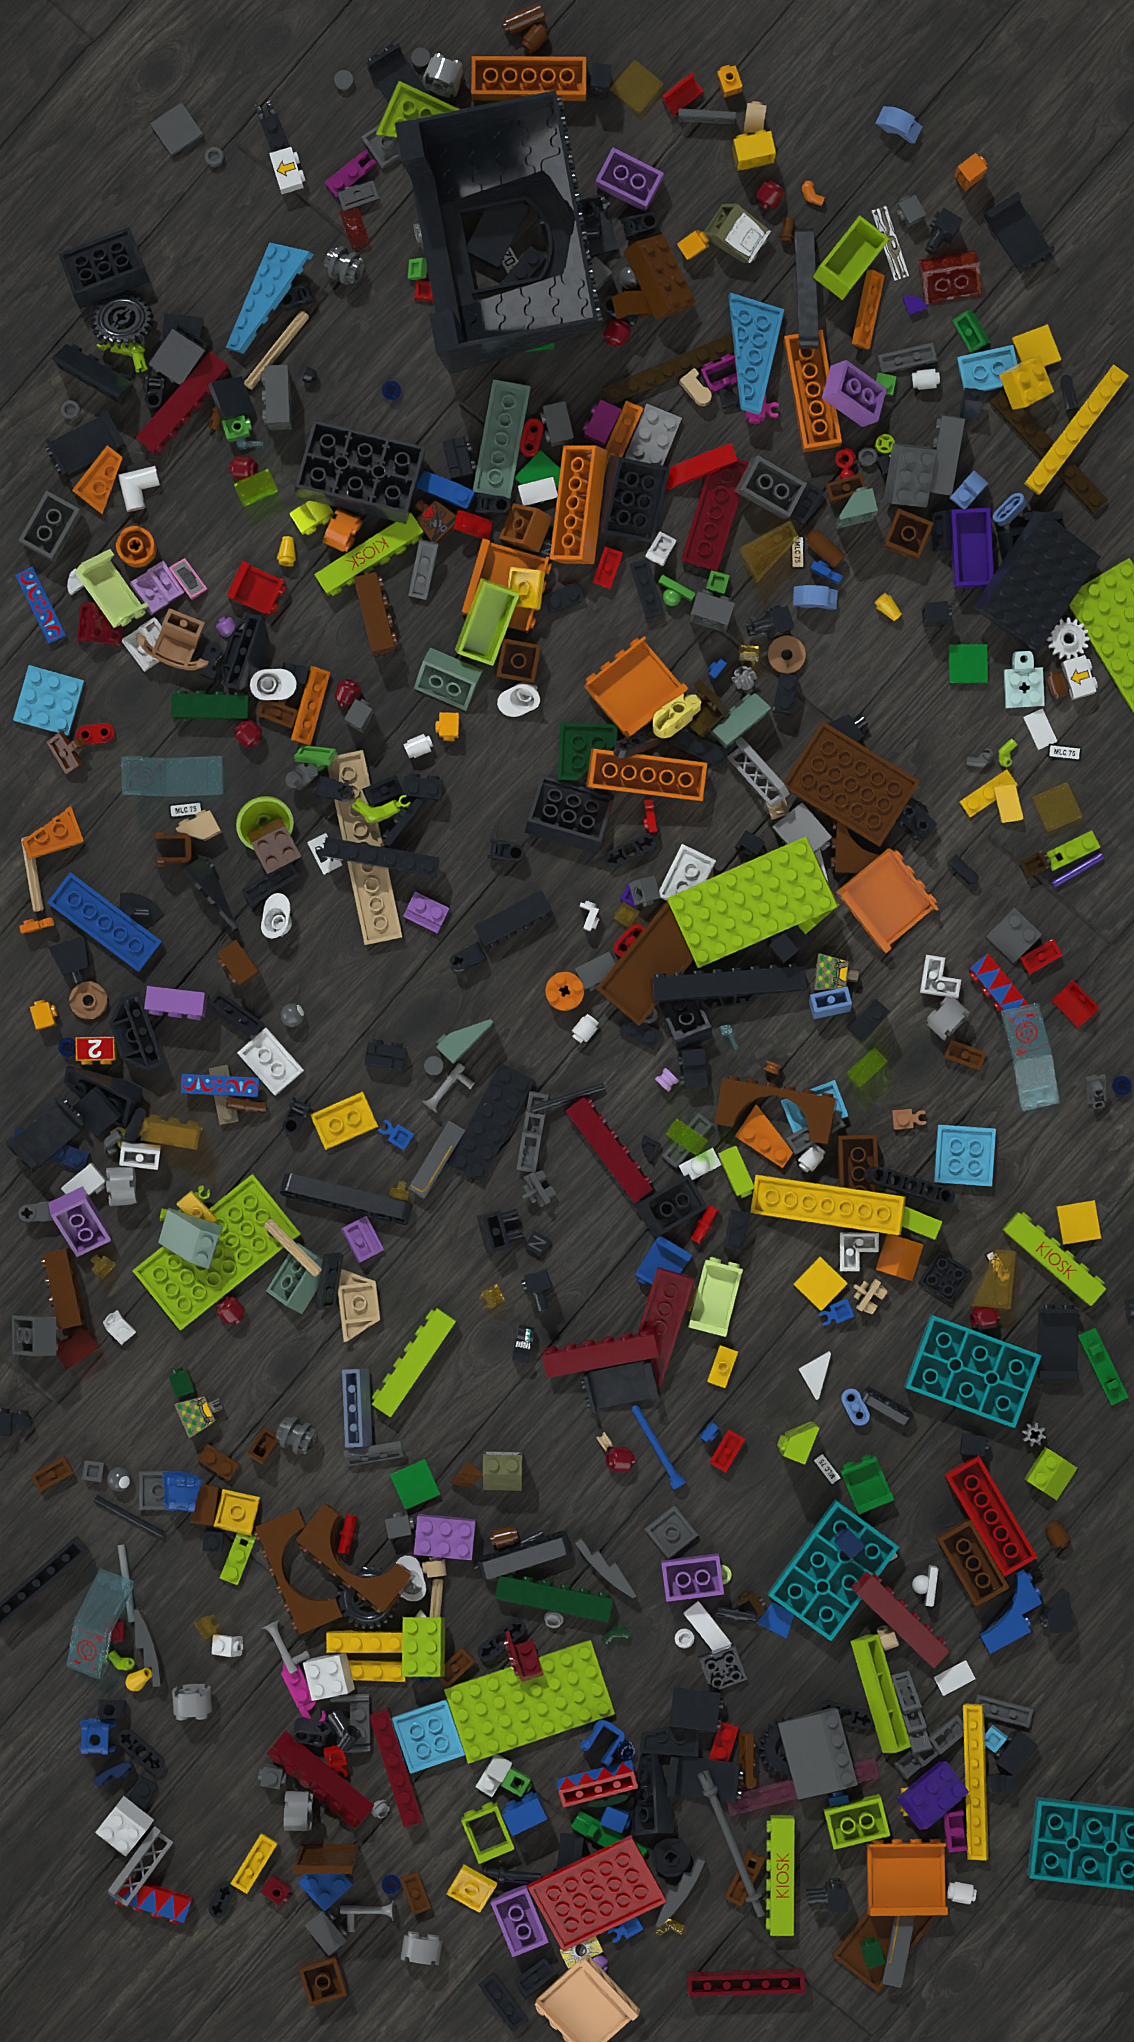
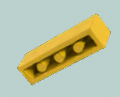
M328 1630L327 1653H402L403 1630Z

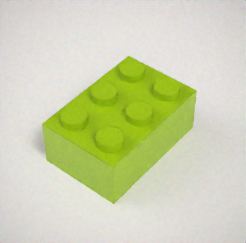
M403 1617L402 1677H445V1618Z
M879 1794L852 1800L847 1804L823 1808L834 1850L890 1836Z

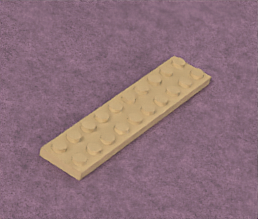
M360 750L337 755L330 766L327 765L329 777L349 784L354 790V797L348 802L334 799L342 839L382 847L380 845L382 838L379 823L370 824L366 822L365 817L352 808L358 798L368 804L362 791L363 788L370 786L364 752ZM346 788L344 791H340L343 797L345 794H349ZM347 862L364 944L369 945L402 938L389 870Z

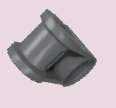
M51 1201L23 1205L18 1212L19 1218L24 1222L54 1221L48 1204ZM27 1208L33 1212L29 1219H27V1216H23V1212H26Z

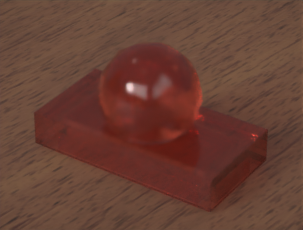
M358 206L341 211L340 215L352 249L369 244L370 241Z

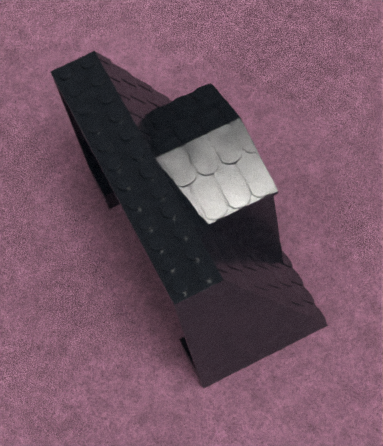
M556 90L395 123L401 161L412 181L435 313L429 314L435 349L449 374L461 372L601 328L600 322H603L600 306H596V303H600L598 291L596 287H593V284H596L593 268L589 267V265H593L589 249H586V246H589L588 236L584 228L586 224L582 210L579 211V208H582L579 191L575 190L579 189L575 172H572V170H575L572 153L568 152L572 151L568 134H565V132H568L565 115H562V113H565L562 97L557 96ZM526 202L542 218L548 233V256L541 274L536 278L475 290L462 214Z

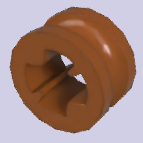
M766 1061L767 1066L763 1070L779 1076V1069H782V1066Z

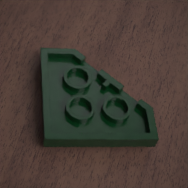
M560 722L558 780L577 781L589 770L591 749L610 751L614 747L615 742H617V726L615 724Z

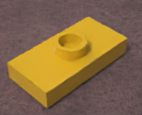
M192 1190L177 1202V1205L186 1214L213 1223L217 1220L216 1216Z
M720 1345L707 1382L726 1388L738 1351Z

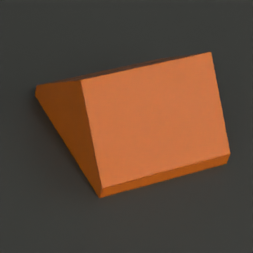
M886 1234L875 1270L913 1281L924 1244L892 1234Z

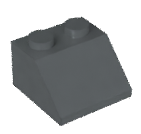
M1013 908L989 932L986 938L1014 963L1042 934Z

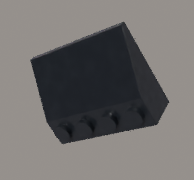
M130 227L58 254L79 309L150 282Z
M610 455L603 486L598 531L653 543L670 468Z
M541 775L524 833L598 854L615 796Z

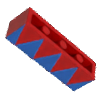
M986 954L968 968L970 970V977L974 982L978 981L982 985V992L986 997L990 996L994 1000L993 1006L998 1012L1002 1011L1006 1015L1005 1021L1011 1028L1013 1026L1017 1028L1020 1023H1023V1020L1026 1022L1033 1017H1027V1014H1036L989 954Z
M632 1760L557 1779L558 1792L563 1807L638 1788Z
M131 1877V1883L141 1881L139 1879ZM145 1882L129 1905L133 1906L132 1909L135 1911L143 1912L145 1910L151 1912V1915L154 1917L162 1918L163 1916L169 1918V1921L172 1923L180 1924V1922L184 1923L193 1897ZM130 1887L121 1888L117 1895L127 1900L131 1895ZM111 1896L110 1899L114 1900L115 1904L124 1906L122 1903H120Z

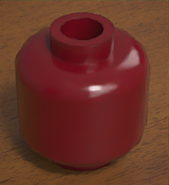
M772 180L763 182L756 194V198L760 201L758 205L766 210L769 207L777 208L784 196L783 187Z
M617 318L616 320H610L603 333L604 338L607 339L606 344L613 348H616L617 345L624 346L631 334L630 325Z
M236 456L229 463V473L232 474L236 481H252L258 474V463L252 457Z
M344 679V681L338 683L334 698L339 702V706L349 709L355 700L359 701L362 690L358 686V682Z
M243 720L234 730L236 732L235 739L245 748H249L252 745L256 747L262 740L260 736L263 731L252 720Z
M226 1296L216 1305V1314L225 1324L230 1325L234 1323L237 1325L243 1320L245 1308L235 1297Z
M986 1304L973 1308L969 1319L973 1328H976L978 1331H985L995 1328L1000 1316L997 1309Z
M613 1447L606 1453V1466L614 1473L628 1472L632 1465L635 1464V1455L631 1453L628 1447Z

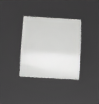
M155 617L122 640V643L144 672L159 661L142 649L136 635L145 636L147 642L154 648L162 627Z

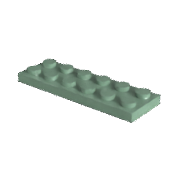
M493 380L473 491L476 494L505 496L508 499L511 498L531 386Z

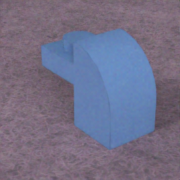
M883 106L876 121V124L887 133L898 134L909 143L914 144L923 127L914 120L915 117L895 107Z
M974 470L950 499L961 509H966L989 483Z
M817 585L795 586L793 606L837 609L838 590Z

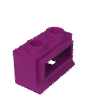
M725 355L720 358L721 361L715 364L714 362H709L701 369V375L711 393L738 382L737 371L713 383H710L708 375L731 365L736 370L735 355Z
M961 1807L952 1808L943 1815L946 1845L949 1853L968 1850L962 1817L964 1812Z

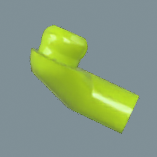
M1010 739L998 751L999 763L1004 767H1009L1012 764L1010 752L1017 746L1013 739Z
M116 1650L107 1655L118 1670L129 1671L135 1666V1661L132 1658H120Z

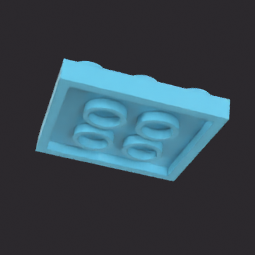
M29 665L13 720L55 733L64 732L66 736H69L85 681Z
M938 1125L934 1182L992 1186L996 1129Z
M447 1699L392 1717V1722L410 1774L465 1755Z

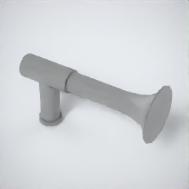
M458 1063L431 1099L422 1102L438 1113V1102L456 1079L460 1080L469 1089L472 1088L475 1082L462 1074L465 1067Z
M277 1620L262 1629L268 1630L282 1655V1659L291 1674L297 1671L296 1664L308 1660L310 1657L307 1651L293 1658L291 1657L279 1634L278 1622L280 1620Z
M394 1900L387 1906L341 1905L340 1914H347L346 1931H355L354 1914H384L391 1917L392 1921H394Z

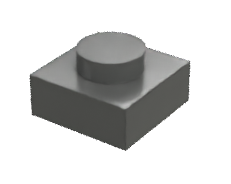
M85 1460L82 1480L102 1482L105 1462Z

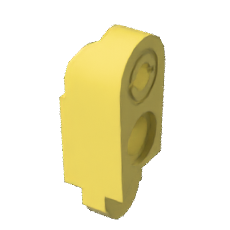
M684 694L663 706L662 709L654 714V734L660 738H669L692 721V717L701 711V698L697 695H686L684 697Z

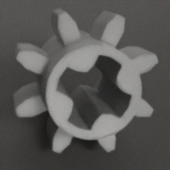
M746 666L737 668L734 672L735 676L732 677L737 688L742 690L752 688L755 684L754 680L757 679L752 668H747Z
M1036 1422L1034 1427L1027 1424L1028 1429L1026 1431L1022 1430L1026 1434L1023 1441L1030 1440V1446H1033L1034 1442L1041 1445V1438H1046L1042 1435L1045 1428L1038 1429V1423ZM1032 1430H1034L1035 1432L1038 1431V1433L1036 1434V1439L1030 1437L1032 1435Z

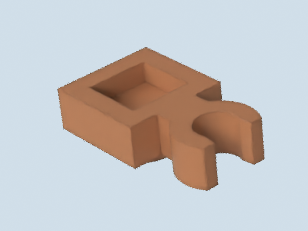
M912 1109L892 1110L893 1130L913 1128V1122H916L918 1125L926 1124V1121H919L918 1119L920 1114H926L925 1111L921 1110L912 1114Z

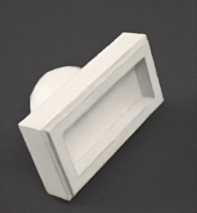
M711 1148L679 1165V1168L684 1176L689 1174L691 1179L694 1180L717 1168L721 1163L714 1149Z
M929 1565L928 1576L919 1575L914 1578L912 1587L916 1593L925 1594L924 1604L926 1606L933 1607L938 1568Z

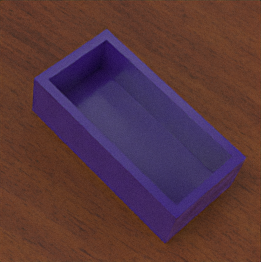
M990 508L951 510L953 589L986 588L994 576Z

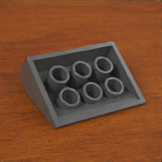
M828 1708L777 1723L798 1800L858 1785L838 1709Z

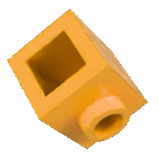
M736 65L721 67L717 71V79L723 97L741 93L743 86Z
M700 230L694 231L677 243L687 260L694 258L710 246L707 235L703 231L700 232Z
M439 713V721H436V733H439V737L443 738V741H455V738H459V713Z
M45 999L34 1002V1006L30 1007L35 1028L40 1030L57 1025L55 1016L58 1015L55 1005H51V1002H45Z

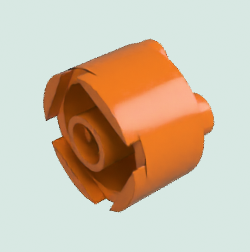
M338 508L335 512L337 514L336 518L331 519L323 543L342 552H348L355 541L353 535L359 531L363 521L360 520V517Z
M130 526L125 528L120 533L116 542L118 555L130 567H144L156 557V542L150 532L142 527ZM135 543L139 545V549L136 551L133 549Z
M570 972L555 974L546 985V998L550 1005L557 1010H572L583 999V984L576 975ZM566 986L570 994H566L563 997L561 996L562 992L559 990L560 988L564 989Z

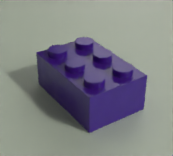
M947 1761L936 1763L896 1799L917 1828L921 1830L928 1829L964 1798L969 1791Z

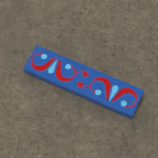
M31 567L16 574L15 576L48 643L51 644L65 637L64 629L34 568Z
M182 1074L181 1093L258 1097L259 1078Z

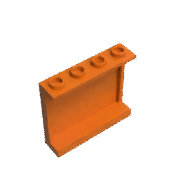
M483 539L462 609V615H468L481 578L508 587L510 567L545 571V574L549 575L552 563H549V557L543 558L490 543V540ZM544 581L542 593H544L546 581ZM515 606L508 628L529 633V629L534 628L536 618H533L534 612L539 609Z
M645 636L640 640L638 637L629 644L630 648L624 651L622 649L614 656L616 659L612 663L606 662L600 668L602 671L597 675L595 673L591 674L586 679L587 683L584 686L625 737L639 732L653 720L654 714L677 697L685 694L688 690V687L684 683L682 685L647 645Z
M889 848L836 892L880 950L885 953L892 949L889 946L931 910H939L935 905L937 903L936 899L931 894L928 895L925 892L926 886L920 879L916 880L914 878L915 872L909 865H904L902 862L903 856L897 850L894 852Z
M883 1839L872 1840V1843H867L868 1915H948V1907L945 1906L944 1847H946V1843L941 1842V1839H929V1842H922V1839H910V1843H903V1839H891V1843H883Z

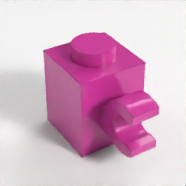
M765 395L761 413L758 415L745 411V420H749V423L759 424L760 421H764L765 413L771 418H777L778 413H772L771 408H778L779 404L776 402L766 403Z

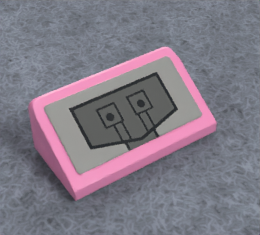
M185 558L169 567L191 600L207 590Z

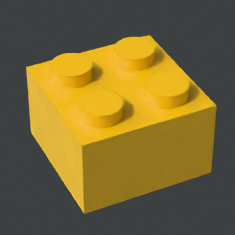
M759 130L754 135L747 136V134H741L736 136V139H733L732 152L737 171L774 163L776 151L771 131Z
M1041 357L1026 359L999 374L1013 410L1025 408L1054 392Z

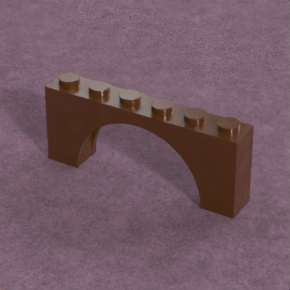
M834 819L832 820V831H835V838H832L831 850H835L834 857H831L830 867L834 869V874H858L880 856L862 849L851 838L846 826Z
M728 1076V1079H722L714 1124L736 1128L741 1113L748 1105L763 1097L778 1096L792 1101L804 1113L809 1126V1141L830 1145L838 1099L833 1098L834 1094L822 1092V1096L815 1095L813 1090L803 1089V1092L795 1091L796 1087L784 1086V1089L777 1088V1084L766 1082L764 1086L758 1085L757 1080L747 1079V1082H741L739 1077Z
M323 1503L296 1538V1541L300 1543L298 1547L306 1553L308 1551L314 1555L313 1559L320 1565L324 1563L328 1566L327 1570L333 1576L337 1577L339 1575L343 1579L342 1583L350 1589L353 1587L357 1590V1595L362 1600L366 1601L368 1599L372 1603L371 1607L379 1613H388L416 1575L400 1563H396L388 1572L373 1578H362L348 1571L339 1560L335 1548V1533L343 1516L329 1504Z
M296 1508L256 1525L254 1534L257 1541L262 1542L264 1548L261 1551L265 1560L269 1559L271 1564L269 1571L272 1577H276L279 1583L276 1584L277 1590L286 1600L283 1603L287 1613L291 1612L293 1629L295 1631L298 1630L299 1634H302L342 1617L343 1611L340 1610L337 1597L329 1599L307 1597L298 1592L286 1577L283 1567L285 1547L289 1539L297 1531L306 1527V1522L300 1508Z

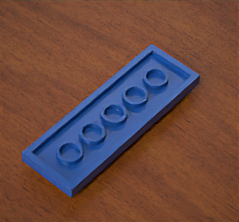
M71 872L47 902L138 972L141 971L162 943L161 940Z

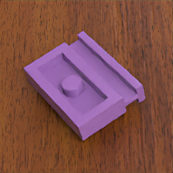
M415 892L403 917L438 934L450 908Z
M367 1216L341 1229L358 1263L384 1250Z

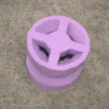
M666 1068L661 1076L655 1078L668 1092L671 1090V1086L679 1081Z

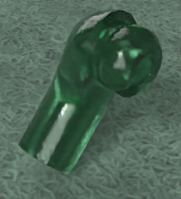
M613 1626L601 1640L609 1645L614 1638L627 1640L631 1633L624 1626Z

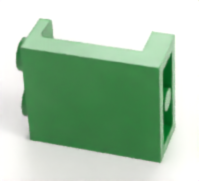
M871 1454L861 1457V1461L854 1464L852 1461L842 1465L843 1469L840 1470L858 1514L894 1500L876 1456H871Z

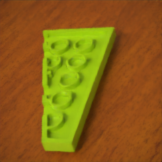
M398 81L375 135L397 137L395 123L460 109Z

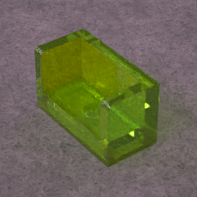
M269 469L233 484L243 507L278 492Z
M874 1047L845 1075L860 1088L888 1061Z
M677 1118L665 1133V1135L695 1156L700 1153L708 1141Z

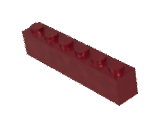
M210 351L136 436L137 441L154 455L163 452L167 446L166 442L170 438L176 437L179 433V427L189 422L192 412L202 407L204 404L203 400L207 395H212L208 384L227 378L229 375L228 371L230 370L228 365Z
M583 1097L568 1108L566 1113L631 1200L636 1203L653 1190L651 1188L653 1183L647 1175L642 1176L640 1173L642 1168L636 1160L631 1161L628 1157L630 1152L624 1144L620 1146L616 1141L619 1137L614 1130L611 1129L609 1131L605 1126L607 1121L601 1113L597 1115L593 1110L596 1106L591 1099L588 1098L586 1100Z
M644 1329L639 1331L638 1334L633 1335L632 1332H627L617 1338L606 1336L601 1341L590 1339L579 1345L569 1343L564 1345L565 1347L558 1349L557 1346L548 1347L542 1354L546 1378L656 1358L660 1356L661 1350L656 1330Z
M866 1571L851 1589L928 1664L935 1668L950 1652L945 1647L947 1643L940 1636L935 1638L932 1635L934 1630L927 1624L923 1626L919 1622L921 1618L914 1611L910 1613L907 1610L909 1606L901 1598L897 1601L893 1597L896 1593L888 1586L884 1588L881 1585L883 1581L875 1573L871 1575Z
M387 1707L371 1712L369 1717L403 1827L423 1822V1815L392 1722L390 1709Z
M286 1730L266 1753L273 1762L283 1767L287 1774L296 1778L303 1787L309 1789L318 1800L328 1805L331 1811L341 1816L348 1825L356 1828L373 1808L374 1804L304 1745L294 1741L293 1736Z
M803 1968L687 1972L688 1997L805 1993Z

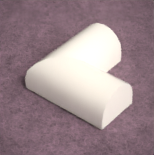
M156 466L118 475L127 513L146 508L142 489L160 485Z
M926 955L920 993L943 997L949 996L950 998L958 999L961 980L942 977L945 963L944 957Z
M840 1233V1271H859V1252H879V1233Z

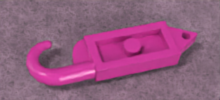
M283 1661L281 1675L302 1717L312 1719L308 1711L315 1705L316 1700L312 1701L308 1682L298 1663L295 1665L297 1671L290 1674ZM322 1710V1718L319 1721H326L327 1715L325 1710Z

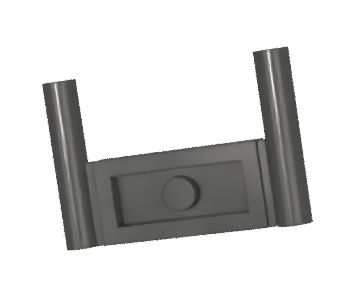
M343 1694L330 1697L331 1703L350 1702V1725L357 1727L361 1733L359 1740L351 1750L345 1751V1753L371 1752L369 1694Z

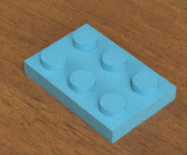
M1013 345L957 357L963 390L965 388H976L988 391L1002 388L1003 384L999 374L1017 365Z
M835 1080L810 1089L815 1091V1095L822 1096V1092L834 1094L833 1098L838 1099L836 1111L840 1118L848 1116ZM788 1099L781 1100L793 1134L806 1127L808 1122L801 1109Z

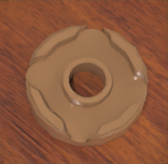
M787 635L781 636L772 642L767 656L769 664L774 670L780 673L791 674L801 668L805 661L806 653L801 641ZM789 650L792 653V658L784 660L781 657V652Z
M89 981L76 985L70 994L69 1001L72 1011L78 1017L86 1020L95 1019L105 1012L108 1005V996L102 986ZM87 995H91L94 998L91 1006L84 1004L83 1000Z

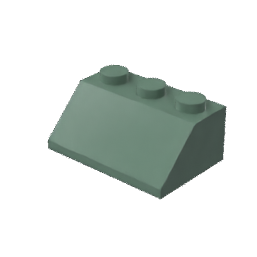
M861 487L856 489V492L852 494L835 525L836 529L874 520L878 509L873 488Z
M430 648L422 662L414 689L466 711L483 670Z
M756 693L752 696L750 694L746 695L741 700L742 704L738 708L733 706L729 710L730 712L727 713L728 716L720 720L711 729V733L725 749L770 712L771 707Z
M296 1242L322 1268L323 1258ZM289 1253L266 1292L287 1307L303 1314L318 1290L320 1274L316 1277L313 1276Z

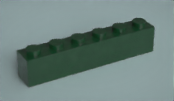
M514 1573L499 1576L495 1599L603 1622H609L613 1597H609L610 1594L599 1591L598 1594L590 1593L591 1590L580 1587L579 1590L572 1589L571 1585L561 1584L556 1586L549 1580L537 1582L534 1581L533 1577L529 1576L517 1578Z

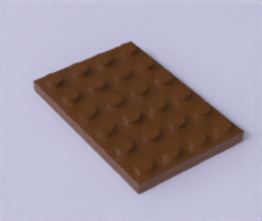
M823 721L784 781L789 792L878 847L883 843L920 783L913 776Z

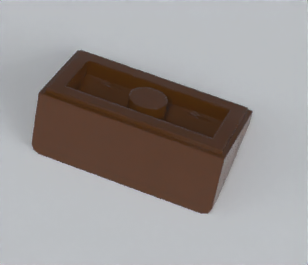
M862 473L825 484L830 504L849 499L856 492V489L866 487Z
M467 1462L451 1480L450 1484L470 1488L483 1473L470 1462Z

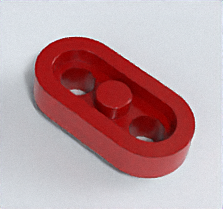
M530 419L524 426L520 441V451L526 457H533L539 451L544 429L542 422L538 419ZM537 428L538 430L537 432L533 433L531 432V429ZM527 446H532L533 449H532V450H527L526 447H527Z
M108 723L84 725L76 732L77 739H80L84 732L89 733L88 738H84L85 745L108 743L115 737V730ZM103 729L108 730V734L106 736H103L101 734Z
M638 924L631 926L615 942L614 952L617 956L621 957L624 954L620 950V946L624 944L628 949L636 939L633 933L635 931L641 933L644 929L643 926Z

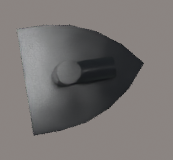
M120 893V910L144 928L155 923L164 914L158 905L149 898L139 894Z

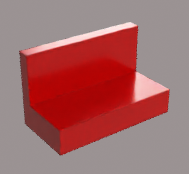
M693 72L662 97V103L673 116L678 114L679 109H684L704 93L703 89L694 80L695 75Z
M1074 980L1051 1000L1077 1028L1099 1009V1006Z

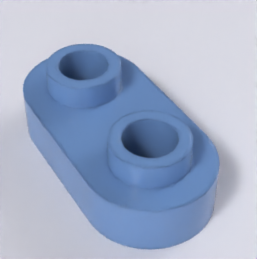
M1021 493L1011 495L994 512L993 519L998 526L1010 524L1026 507L1027 501Z
M852 1388L846 1389L842 1393L841 1400L851 1421L856 1425L866 1424L870 1415L864 1401L861 1399L860 1393ZM850 1394L854 1395V1400L851 1402L847 1400ZM857 1412L863 1413V1417L861 1419L856 1418Z

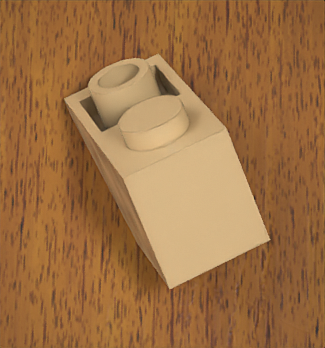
M757 101L747 103L743 134L750 136L759 130H763L767 105Z
M210 810L198 812L195 814L196 818L192 820L185 819L178 823L179 827L176 828L179 833H187L190 837L203 841L222 832Z

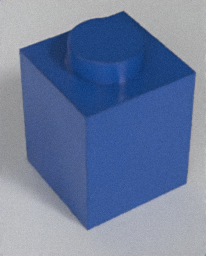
M607 1803L600 1819V1825L622 1833L623 1829L627 1830L631 1821L628 1818L629 1812Z

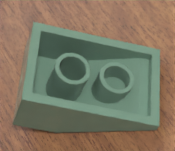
M489 1019L449 1033L447 1036L443 1034L437 1041L439 1044L437 1048L455 1064L494 1022Z
M168 1208L158 1243L190 1263L209 1269L215 1257L223 1226Z

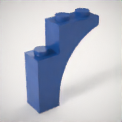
M1022 1567L1015 1570V1593L1007 1612L995 1625L979 1634L990 1654L1030 1633L1029 1626H1031L1028 1617L1026 1615L1022 1616V1614L1042 1604L1040 1600L1042 1594L1038 1587L1034 1588L1031 1584L1033 1578L1028 1570L1024 1571Z

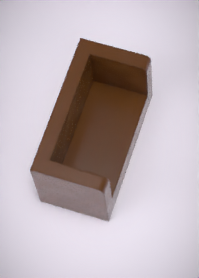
M624 291L611 297L617 319H622L631 314H640V318H646L653 314L642 291Z
M202 1483L196 1498L195 1511L191 1513L190 1523L214 1525L220 1486Z

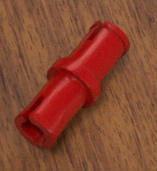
M708 1205L702 1219L698 1220L699 1224L691 1236L692 1240L702 1244L708 1230H711L713 1227L711 1224L720 1211L719 1209Z
M345 1514L343 1530H340L341 1539L337 1552L350 1554L352 1538H355L354 1529L358 1516Z

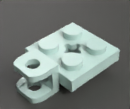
M1015 651L1012 655V669L1004 670L1005 708L1045 706L1043 667L1034 668V659L1031 651ZM1021 656H1025L1024 662L1020 661ZM1023 682H1026V685L1029 686L1026 693L1019 690V686H1022Z

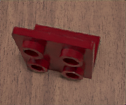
M81 603L77 642L92 641L121 646L122 625L114 628L97 603Z
M506 1631L507 1639H504V1643L515 1676L519 1675L521 1682L543 1676L534 1641L530 1640L514 1645L510 1632Z

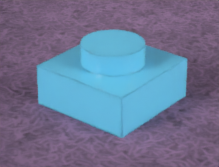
M992 1725L985 1733V1746L996 1753L1008 1736Z

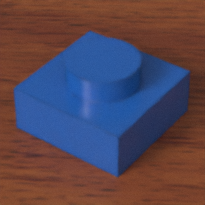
M722 659L718 662L714 661L708 669L711 671L708 676L715 680L727 663Z
M712 1421L700 1437L705 1442L708 1440L712 1441L718 1435L717 1429L719 1427Z
M843 1790L831 1792L832 1795H828L830 1806L849 1803L847 1792L843 1793Z

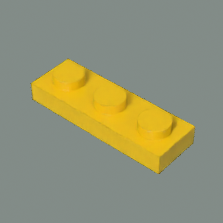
M1005 770L959 803L970 818L996 800L994 786L1009 781L1015 783L1016 786L1017 783L1009 771Z
M348 1659L353 1680L405 1682L406 1677H402V1661Z
M261 1833L233 1878L231 1885L247 1894L278 1843Z

